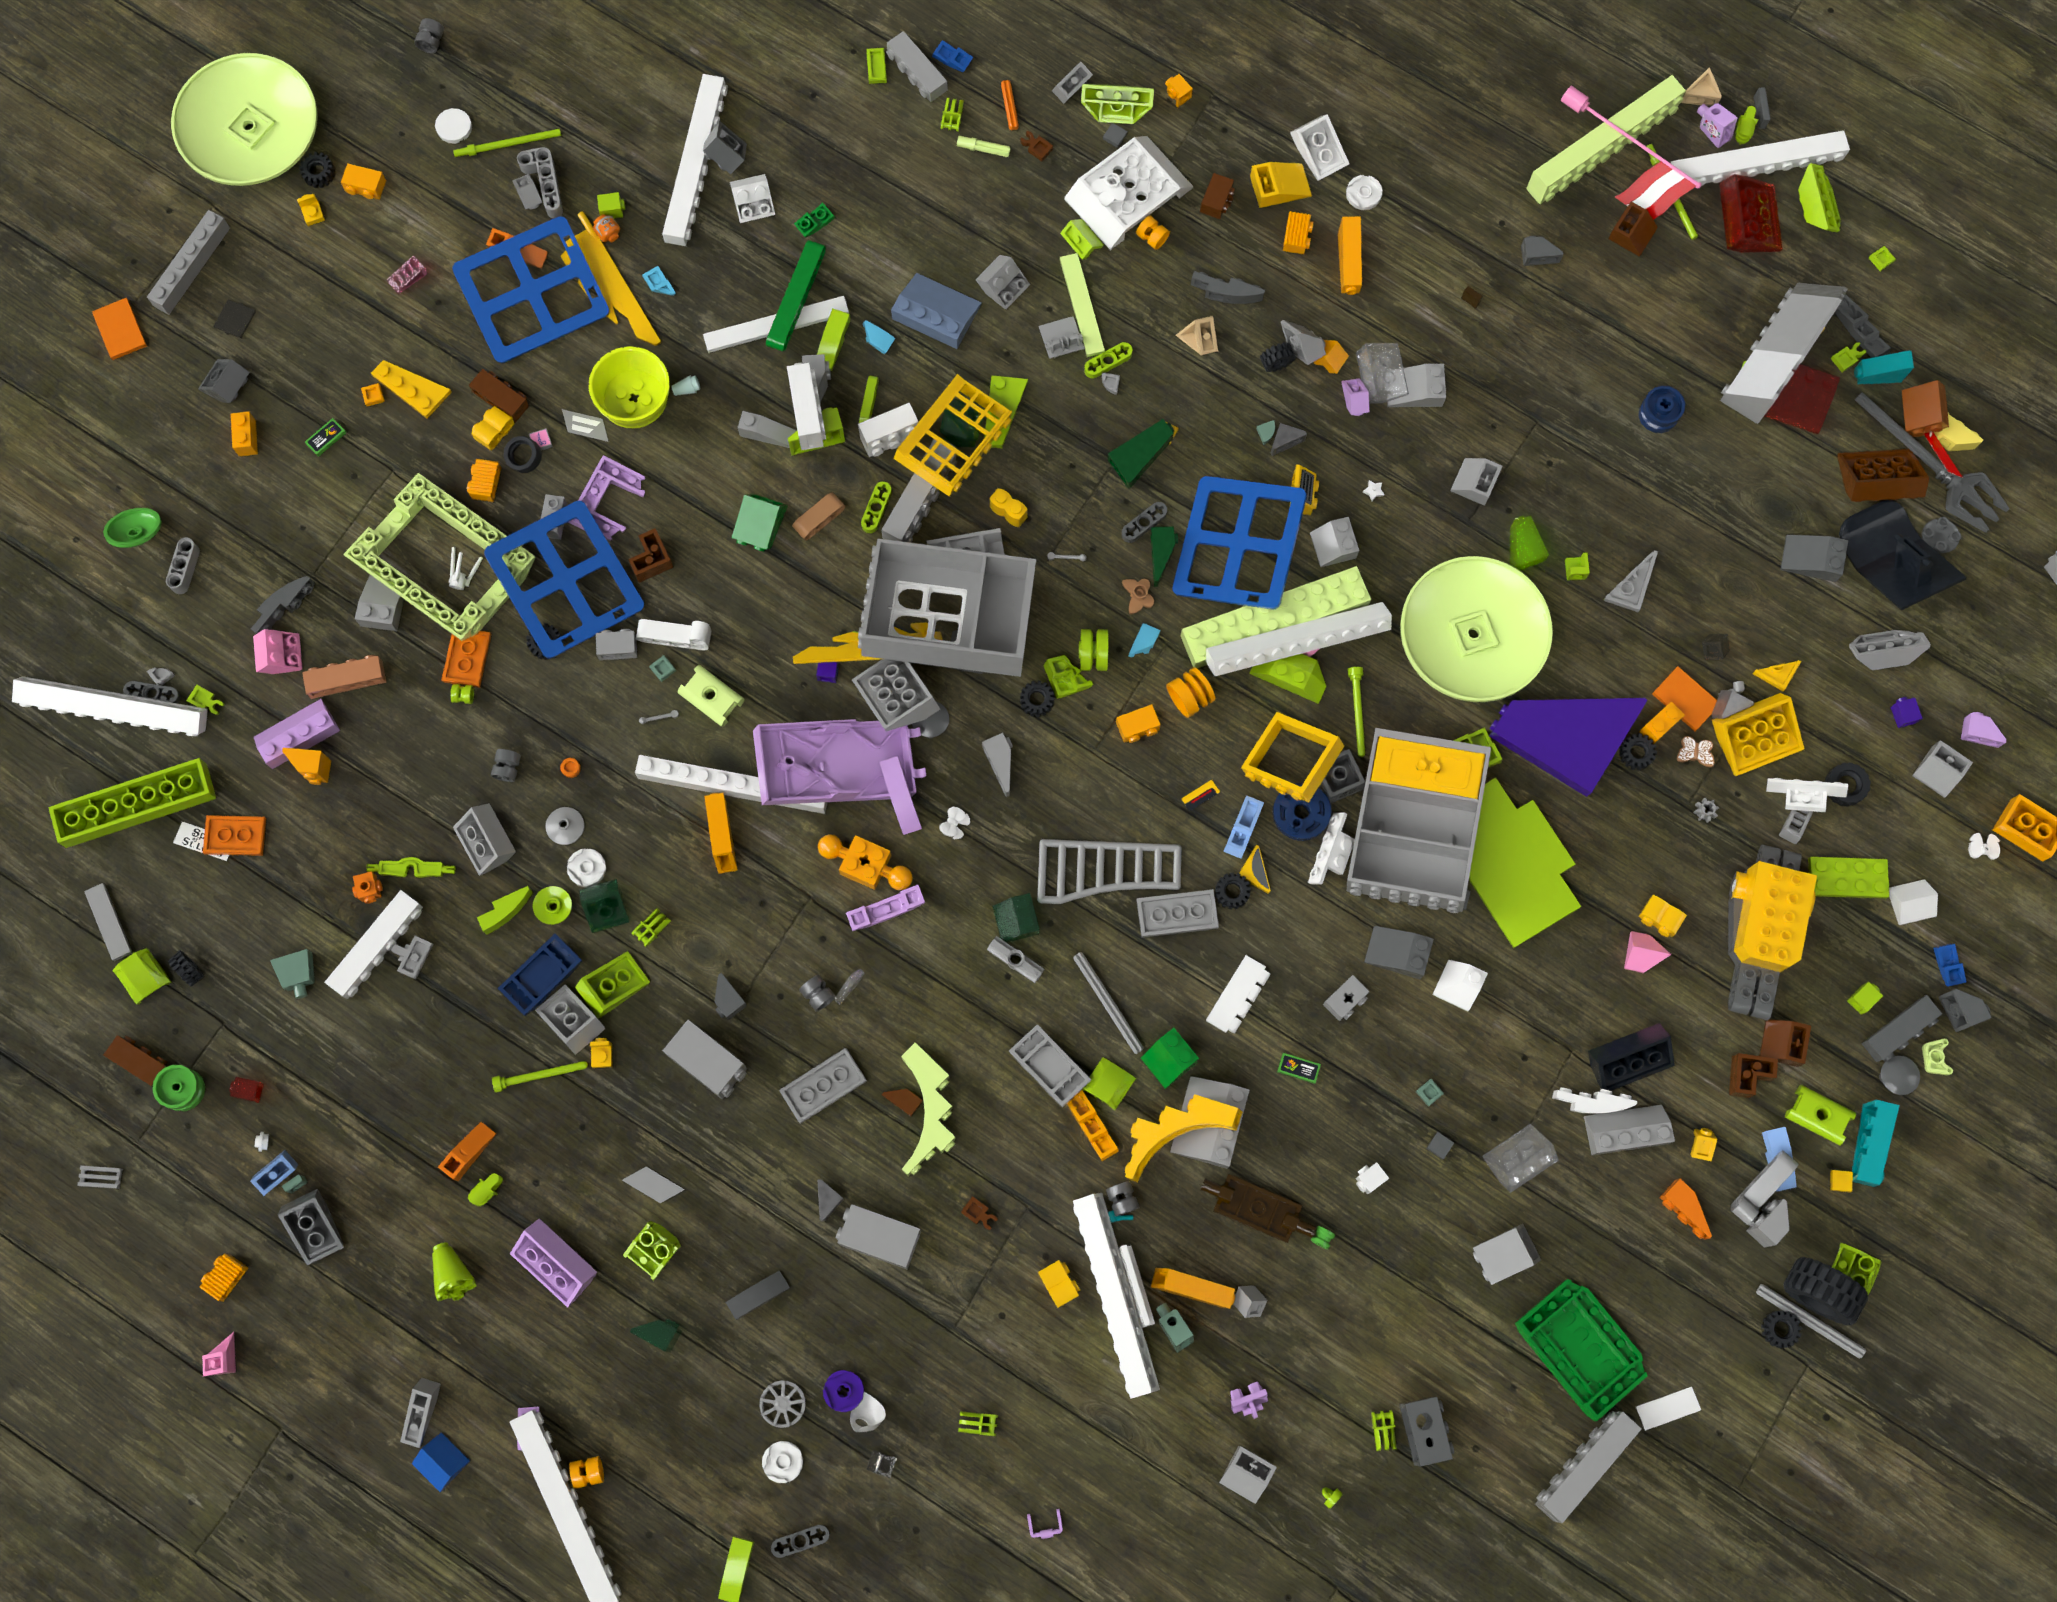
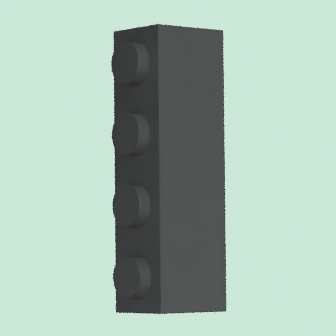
M1926 995L1919 998L1861 1044L1876 1062L1881 1060L1886 1062L1894 1056L1893 1052L1897 1048L1902 1050L1909 1045L1908 1040L1910 1038L1916 1039L1924 1033L1923 1028L1926 1026L1930 1028L1939 1021L1937 1018L1942 1013Z

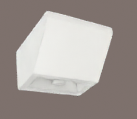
M765 174L730 182L740 223L775 215Z

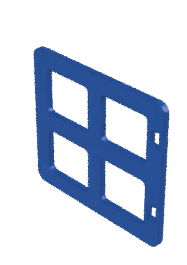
M561 216L454 263L452 267L453 273L483 336L498 363L512 360L605 318L609 314V307L566 218ZM558 234L571 263L538 279H533L520 250L548 236ZM570 236L574 246L567 247L564 238ZM507 256L520 280V287L487 302L482 301L470 276V272ZM574 278H579L590 299L592 308L560 323H554L542 299V293ZM594 287L598 297L592 299L588 290ZM528 300L541 324L542 330L509 346H504L491 320L492 315Z
M1210 476L1202 477L1198 484L1172 587L1173 592L1177 596L1271 610L1277 609L1281 604L1307 498L1304 489ZM1212 492L1243 496L1234 533L1228 534L1202 530L1209 497ZM1264 498L1291 502L1281 540L1249 536L1258 499ZM1199 544L1230 548L1220 586L1188 582ZM1246 551L1278 555L1268 593L1236 589L1243 556ZM1195 587L1204 589L1203 594L1193 593ZM1250 595L1258 596L1259 602L1248 601Z
M575 501L485 548V558L546 658H554L595 636L596 633H601V631L607 630L637 614L644 607V602L586 504L582 501ZM573 519H578L598 553L571 568H567L548 538L547 533ZM528 542H534L550 568L553 577L524 592L518 586L502 556ZM602 567H606L624 595L626 602L596 617L576 585V581ZM558 590H562L582 622V626L556 640H551L531 605ZM622 609L625 614L615 619L613 613ZM571 636L574 641L563 646L562 640Z

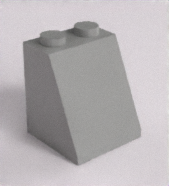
M1524 1224L1473 1247V1256L1477 1263H1481L1484 1269L1482 1270L1483 1276L1487 1282L1490 1281L1491 1285L1541 1261Z

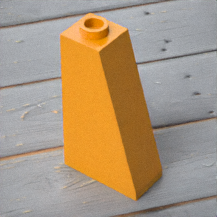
M1361 216L1342 217L1338 231L1341 293L1354 295L1360 293L1362 286Z
M712 793L704 796L712 854L718 873L737 871L724 793Z
M1155 1268L1151 1288L1221 1308L1230 1309L1235 1301L1234 1288L1172 1269Z

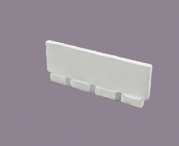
M1245 955L1206 1021L1225 1033L1228 1030L1235 1033L1242 1022L1236 1016L1244 1019L1252 1006L1246 999L1254 1002L1261 991V988L1256 983L1264 986L1271 975L1265 970L1266 966Z

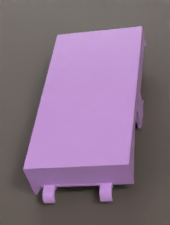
M856 719L757 725L753 730L762 805L891 799L880 761L896 756L899 758L912 797L916 793L914 778L926 776L925 768L914 769L910 738L921 736L920 727L909 729L908 725L885 731L879 721L859 722Z

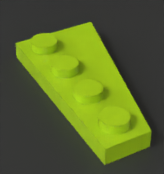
M1002 376L991 377L989 397L1012 411L1010 416L1012 420L1015 417L1023 392L1028 384V379ZM988 411V413H989L990 415H992L993 417H995V418L998 419V420L1000 419V418H998L997 416H995L994 414H992L991 412ZM987 418L985 429L990 432L995 423ZM1010 425L1006 429L1003 428L1001 430V436L997 441H992V447H1003Z

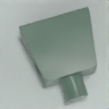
M305 949L270 960L283 989L286 991L294 990L296 999L308 996L305 986L315 982L312 952Z
M1167 1303L1160 1305L1156 1309L1161 1316L1159 1324L1177 1353L1194 1342L1192 1332L1176 1309L1171 1311ZM1170 1322H1175L1176 1325H1175V1326H1170L1169 1323H1170Z

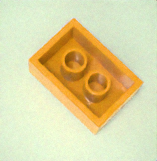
M2021 794L2012 798L1994 826L1993 831L2042 862L2051 858L2057 849V817Z

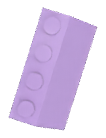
M320 699L254 736V740L265 763L274 769L289 760L282 752L283 748L307 750L339 732L340 729L325 703Z
M540 1219L523 1231L510 1252V1255L567 1308L587 1288L597 1274V1271Z

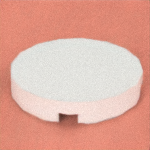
M451 108L439 114L436 119L435 128L443 141L456 144L468 138L472 130V124L469 116L464 111Z
M1359 175L1348 184L1346 190L1347 200L1356 209L1370 210L1379 204L1382 197V186L1372 176Z
M580 849L573 853L568 860L567 873L570 879L578 886H594L605 876L606 862L596 850Z
M779 1441L766 1449L763 1455V1470L767 1477L776 1483L790 1482L800 1474L803 1468L802 1453L796 1445L790 1442Z

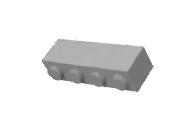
M904 31L887 42L886 53L891 60H895L899 70L908 75L911 84L919 88V92L924 98L927 97L932 102L948 91L947 80Z

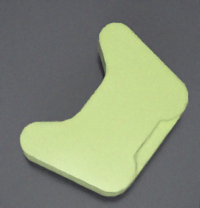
M1944 1038L1923 1044L1922 1051L1926 1072L1940 1075H1950L1953 1073V1069L1944 1062L1945 1055L1943 1049L1949 1043L1947 1039Z

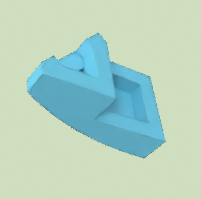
M658 266L642 275L652 292L667 295L676 294Z
M865 320L863 327H865L867 336L866 342H869L870 345L885 354L895 338L883 329Z
M1143 623L1128 657H1134L1135 654L1149 653L1150 648H1153L1159 636L1160 630Z

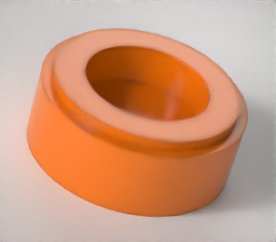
M567 758L561 763L560 769L564 776L574 778L580 773L581 767L576 759Z

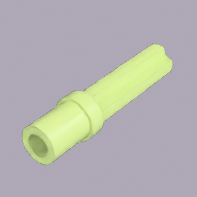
M958 136L957 147L1008 157L1010 154L1009 146L977 140V138Z

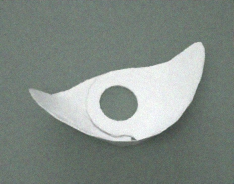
M864 1392L862 1402L850 1414V1423L855 1432H867L876 1429L885 1419V1409L875 1398ZM856 1419H862L868 1425L861 1427L855 1421Z

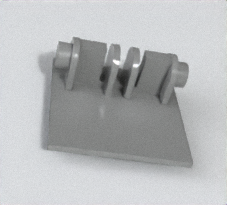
M1073 316L1039 326L1049 359L1084 349L1082 334H1079Z

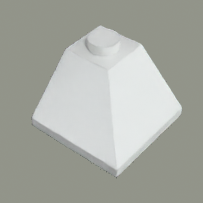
M1448 960L1432 995L1468 1012L1480 992L1488 973L1469 964Z

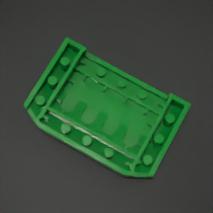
M1569 1279L1564 1280L1515 1322L1521 1336L1584 1414L1594 1422L1598 1421L1647 1377V1373L1644 1372L1643 1358L1640 1351L1590 1290L1571 1282Z

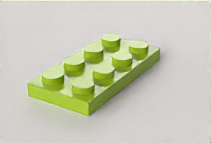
M1808 858L1809 874L1817 875L1814 889L1815 896L1889 898L1887 859Z

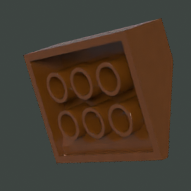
M1910 449L1838 453L1837 455L1845 491L1851 501L1916 499L1926 495L1929 476Z

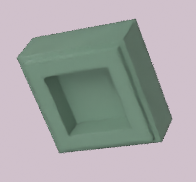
M665 655L649 666L661 682L676 672V669Z
M1432 1079L1415 1091L1428 1107L1444 1094Z
M298 1174L282 1185V1188L285 1192L292 1194L307 1184L308 1181L304 1176Z

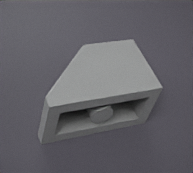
M529 174L512 180L525 209H535L542 203Z

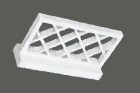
M1121 1246L1119 1252L1141 1327L1153 1325L1155 1322L1132 1246Z

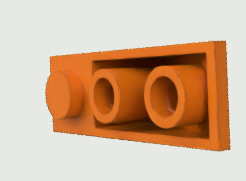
M492 228L486 245L489 248L514 236ZM531 244L522 248L520 253L526 264L542 269L548 251Z
M480 1122L450 1151L438 1168L453 1180L459 1181L496 1136V1133Z
M1681 1179L1675 1180L1660 1196L1663 1200L1662 1204L1670 1211H1675L1678 1214L1677 1218L1682 1223L1693 1228L1692 1232L1698 1238H1703L1704 1240L1711 1238L1712 1235L1696 1193Z

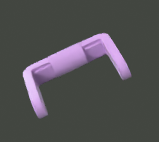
M1056 1509L1059 1529L1041 1530L1039 1533H1033L1030 1514H1027L1031 1537L1045 1539L1053 1537V1534L1061 1533L1063 1528L1060 1510Z

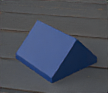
M441 1432L421 1448L412 1465L439 1492H442L470 1460Z

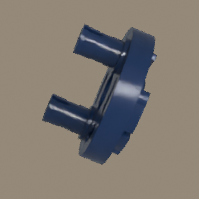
M1295 783V785L1301 787L1303 783ZM1319 787L1309 803L1303 800L1297 801L1291 795L1286 796L1287 793L1285 795L1279 793L1273 805V819L1277 828L1285 836L1298 841H1306L1319 836L1326 829L1331 817V805L1327 796ZM1298 806L1305 807L1309 813L1308 817L1305 819L1298 818L1294 813L1295 808Z

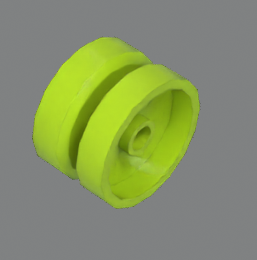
M1081 629V639L1079 641L1080 671H1090L1093 659H1095L1097 671H1107L1108 629H1098L1096 641H1093L1091 629Z

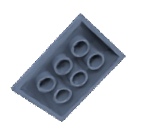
M916 273L900 293L892 307V320L958 349L982 303Z

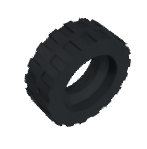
M1850 762L1834 767L1826 775L1824 782L1834 783L1838 782L1842 776H1850L1856 781L1857 786L1856 790L1853 793L1847 794L1846 797L1828 796V798L1833 803L1845 807L1856 805L1868 795L1867 793L1871 788V781L1869 780V775L1865 772L1866 770L1861 768L1860 765Z

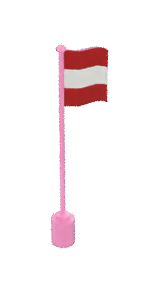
M1570 86L1565 92L1561 102L1577 113L1588 110L1661 161L1644 172L1627 190L1615 196L1616 199L1626 206L1632 201L1646 209L1654 220L1662 215L1682 195L1694 187H1701V182L1698 183L1591 109L1588 96L1573 86Z

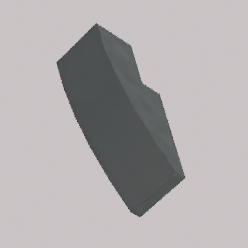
M778 1271L731 1298L726 1304L734 1318L739 1320L782 1294L790 1287L782 1273Z

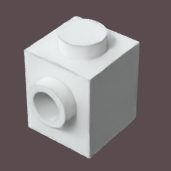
M1377 1162L1370 1168L1367 1165L1358 1171L1359 1176L1355 1178L1358 1181L1356 1183L1358 1188L1367 1194L1389 1179Z

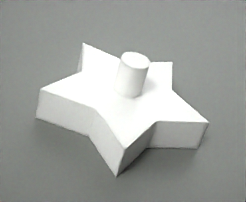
M1369 480L1368 487L1362 493L1369 495L1371 501L1376 497L1384 496L1381 490L1382 482L1375 484Z

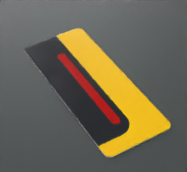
M1210 780L1183 797L1182 801L1188 810L1191 811L1220 791L1214 782Z

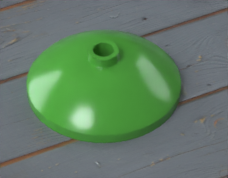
M129 509L117 514L108 521L104 527V537L109 544L116 547L132 548L150 541L158 533L161 527V519L158 513L152 509Z

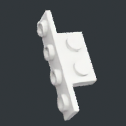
M1768 778L1766 792L1786 793L1785 809L1826 812L1827 796L1846 797L1848 784Z
M1345 812L1333 813L1326 834L1323 836L1320 851L1316 856V862L1310 872L1309 884H1322L1327 869L1338 875H1343L1355 841L1352 837L1341 832L1347 817Z

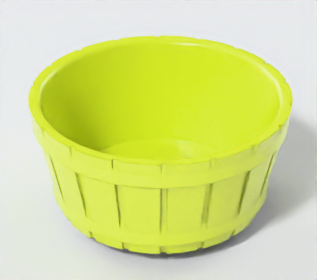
M639 347L618 348L605 354L593 367L589 377L591 399L597 409L614 424L632 429L645 427L658 419L666 407L670 388L668 372L663 362L652 352L650 353L648 350ZM631 394L639 395L637 402L629 401Z

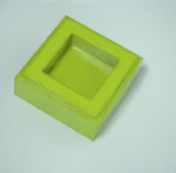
M1885 246L1869 257L1879 271H1882L1896 260Z

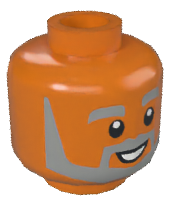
M603 214L593 222V231L602 242L610 241L612 243L618 239L620 226L612 216Z

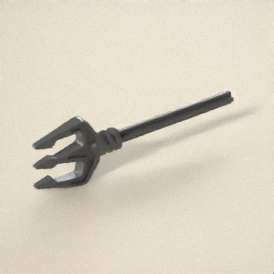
M1863 392L1855 399L1858 404L1936 473L1935 478L1937 480L1941 479V483L1946 484L1948 489L1946 510L1983 532H1987L1989 528L1982 518L1973 517L1960 505V501L1963 500L1980 510L1983 516L1995 522L1999 520L1992 507L1986 505L1976 492L1975 486H1979L1993 498V505L2005 512L2009 510L2008 505L1985 473L1964 474L1962 477L1949 473L1938 459Z

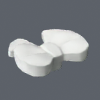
M951 807L947 811L949 817L947 822L940 824V831L946 836L953 837V839H960L964 836V833L956 826L958 823L969 825L970 818L960 808Z
M1980 833L1971 836L1969 840L1972 842L1969 843L1968 851L1972 858L1976 859L1981 855H1987L1991 860L1999 857L2000 846L1998 842L2000 840L1997 836L1993 834L1988 835L1987 844H1983Z

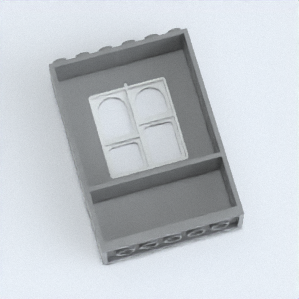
M877 539V545H873L872 562H870L869 566L870 576L867 579V594L864 596V611L861 614L862 624L859 627L858 648L861 649V656L1021 677L1036 559ZM906 589L923 591L921 608L909 609L903 607L898 601L899 594ZM938 592L962 596L960 614L930 611L931 593ZM901 616L928 619L926 637H912L897 633L894 629L895 620ZM938 620L957 622L959 624L956 641H943L934 638L936 622Z

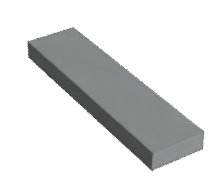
M101 883L84 891L111 959L116 961L132 954L133 952L105 884Z

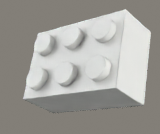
M907 403L859 423L860 439L868 456H879L885 450L898 448L918 424V420L910 403Z

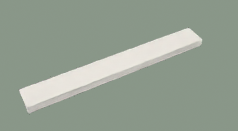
M844 296L804 306L794 329L827 321L832 308L849 314ZM776 314L703 334L708 353L767 337Z

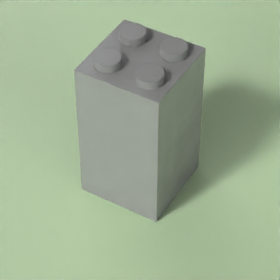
M689 1020L685 1022L662 1050L670 1059L721 1099L724 1097L728 1098L734 1090V1084L737 1081L741 1082L747 1074L745 1072L747 1070L746 1066Z
M852 1204L850 1208H846L843 1216L844 1226L843 1228L839 1227L836 1235L837 1243L845 1248L908 1270L921 1230Z

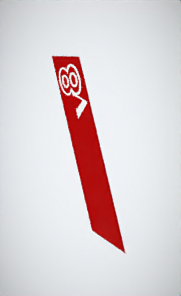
M1934 432L1924 433V436L1947 471L1962 477Z

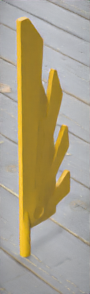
M583 211L578 213V217L586 230L575 235V238L609 307L607 317L615 324H618L614 307L628 318L637 338L655 346L659 345L661 341L603 243L593 231V226ZM571 239L566 241L568 247L574 246ZM565 250L561 258L567 266L571 263V260ZM579 279L578 284H579V286L582 288V290L585 292V294L587 295V293H586V291H585V289H584V287H583V285H582V283H581V281H580V279Z
M911 623L910 627L918 633H908L894 627L895 631L901 635L924 638L927 635L928 623ZM855 632L833 637L834 642H845L848 644L838 647H808L793 656L794 664L880 660V658L861 656V649L858 648V633ZM935 632L934 638L943 640L941 632Z

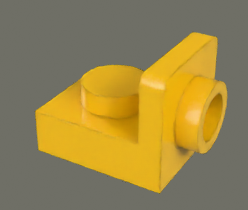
M307 194L297 199L307 226L325 221L315 194Z
M596 1038L595 1042H590L591 1067H612V1043L607 1041L606 1038Z
M1707 1128L1694 1129L1695 1139L1690 1154L1691 1157L1712 1161L1717 1143L1715 1134Z

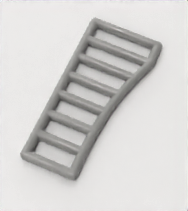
M1042 839L1039 843L1037 901L1046 904H1062L1079 898L1118 890H1178L1181 887L1182 848L1176 844ZM1047 847H1059L1057 896H1045ZM1066 848H1078L1076 892L1065 895ZM1085 849H1097L1096 887L1084 889ZM1105 849L1116 850L1115 883L1104 885ZM1124 850L1135 851L1134 882H1123ZM1143 851H1155L1154 881H1142ZM1162 852H1174L1173 882H1161Z

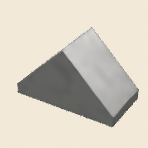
M1280 423L1271 449V455L1274 456L1304 442L1307 436L1306 431Z
M1721 690L1711 715L1712 718L1724 719L1753 706L1754 703L1734 691Z
M817 1180L820 1221L824 1222L844 1199L823 1180Z

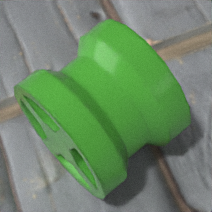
M1317 1226V1233L1311 1238V1241L1328 1250L1330 1247L1329 1243L1331 1239H1334L1335 1234L1323 1227Z

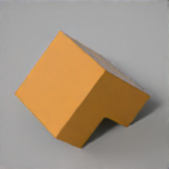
M1324 340L1326 355L1314 361V364L1323 365L1329 373L1337 374L1349 355L1338 341Z

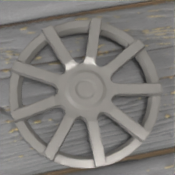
M777 1381L770 1384L763 1391L760 1398V1411L763 1418L775 1427L784 1428L792 1426L800 1420L805 1410V1397L802 1390L796 1384L789 1381ZM782 1384L781 1395L779 1396L773 1387ZM785 1384L794 1387L787 1396L785 1395ZM769 1390L774 1395L775 1400L765 1399ZM798 1391L801 1399L791 1401L792 1395ZM763 1402L771 1403L774 1407L764 1411ZM802 1403L800 1413L791 1408V1405ZM776 1410L775 1419L771 1421L767 1414ZM787 1411L797 1415V1418L790 1422ZM781 1413L784 1414L786 1424L777 1423Z

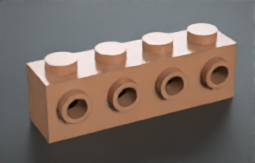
M368 655L364 657L365 659H350L342 664L331 663L324 668H310L308 671L302 672L306 694L311 699L386 683L383 661L379 656Z

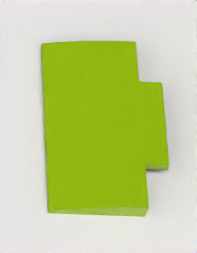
M1494 778L1487 782L1484 787L1469 881L1512 947L1515 948L1581 907L1560 875L1576 864L1535 802L1532 800L1516 809L1497 778Z

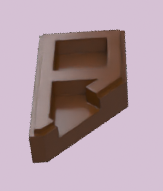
M908 1089L882 1093L883 1097L910 1117H912L923 1102L922 1099Z

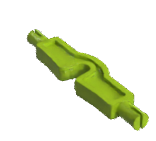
M414 857L403 858L399 861H380L379 864H367V872L372 871L378 872L382 876L403 878L407 876L410 866H414V875L417 878L442 877L443 873L455 874L456 870L455 866H444L442 862H423Z

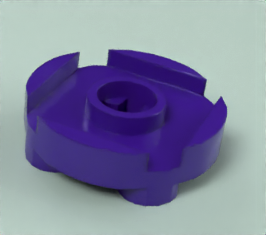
M845 1370L831 1374L823 1389L825 1402L835 1411L849 1412L859 1406L864 1397L862 1380L853 1372ZM842 1385L845 1388H849L848 1396L846 1397L838 1394Z

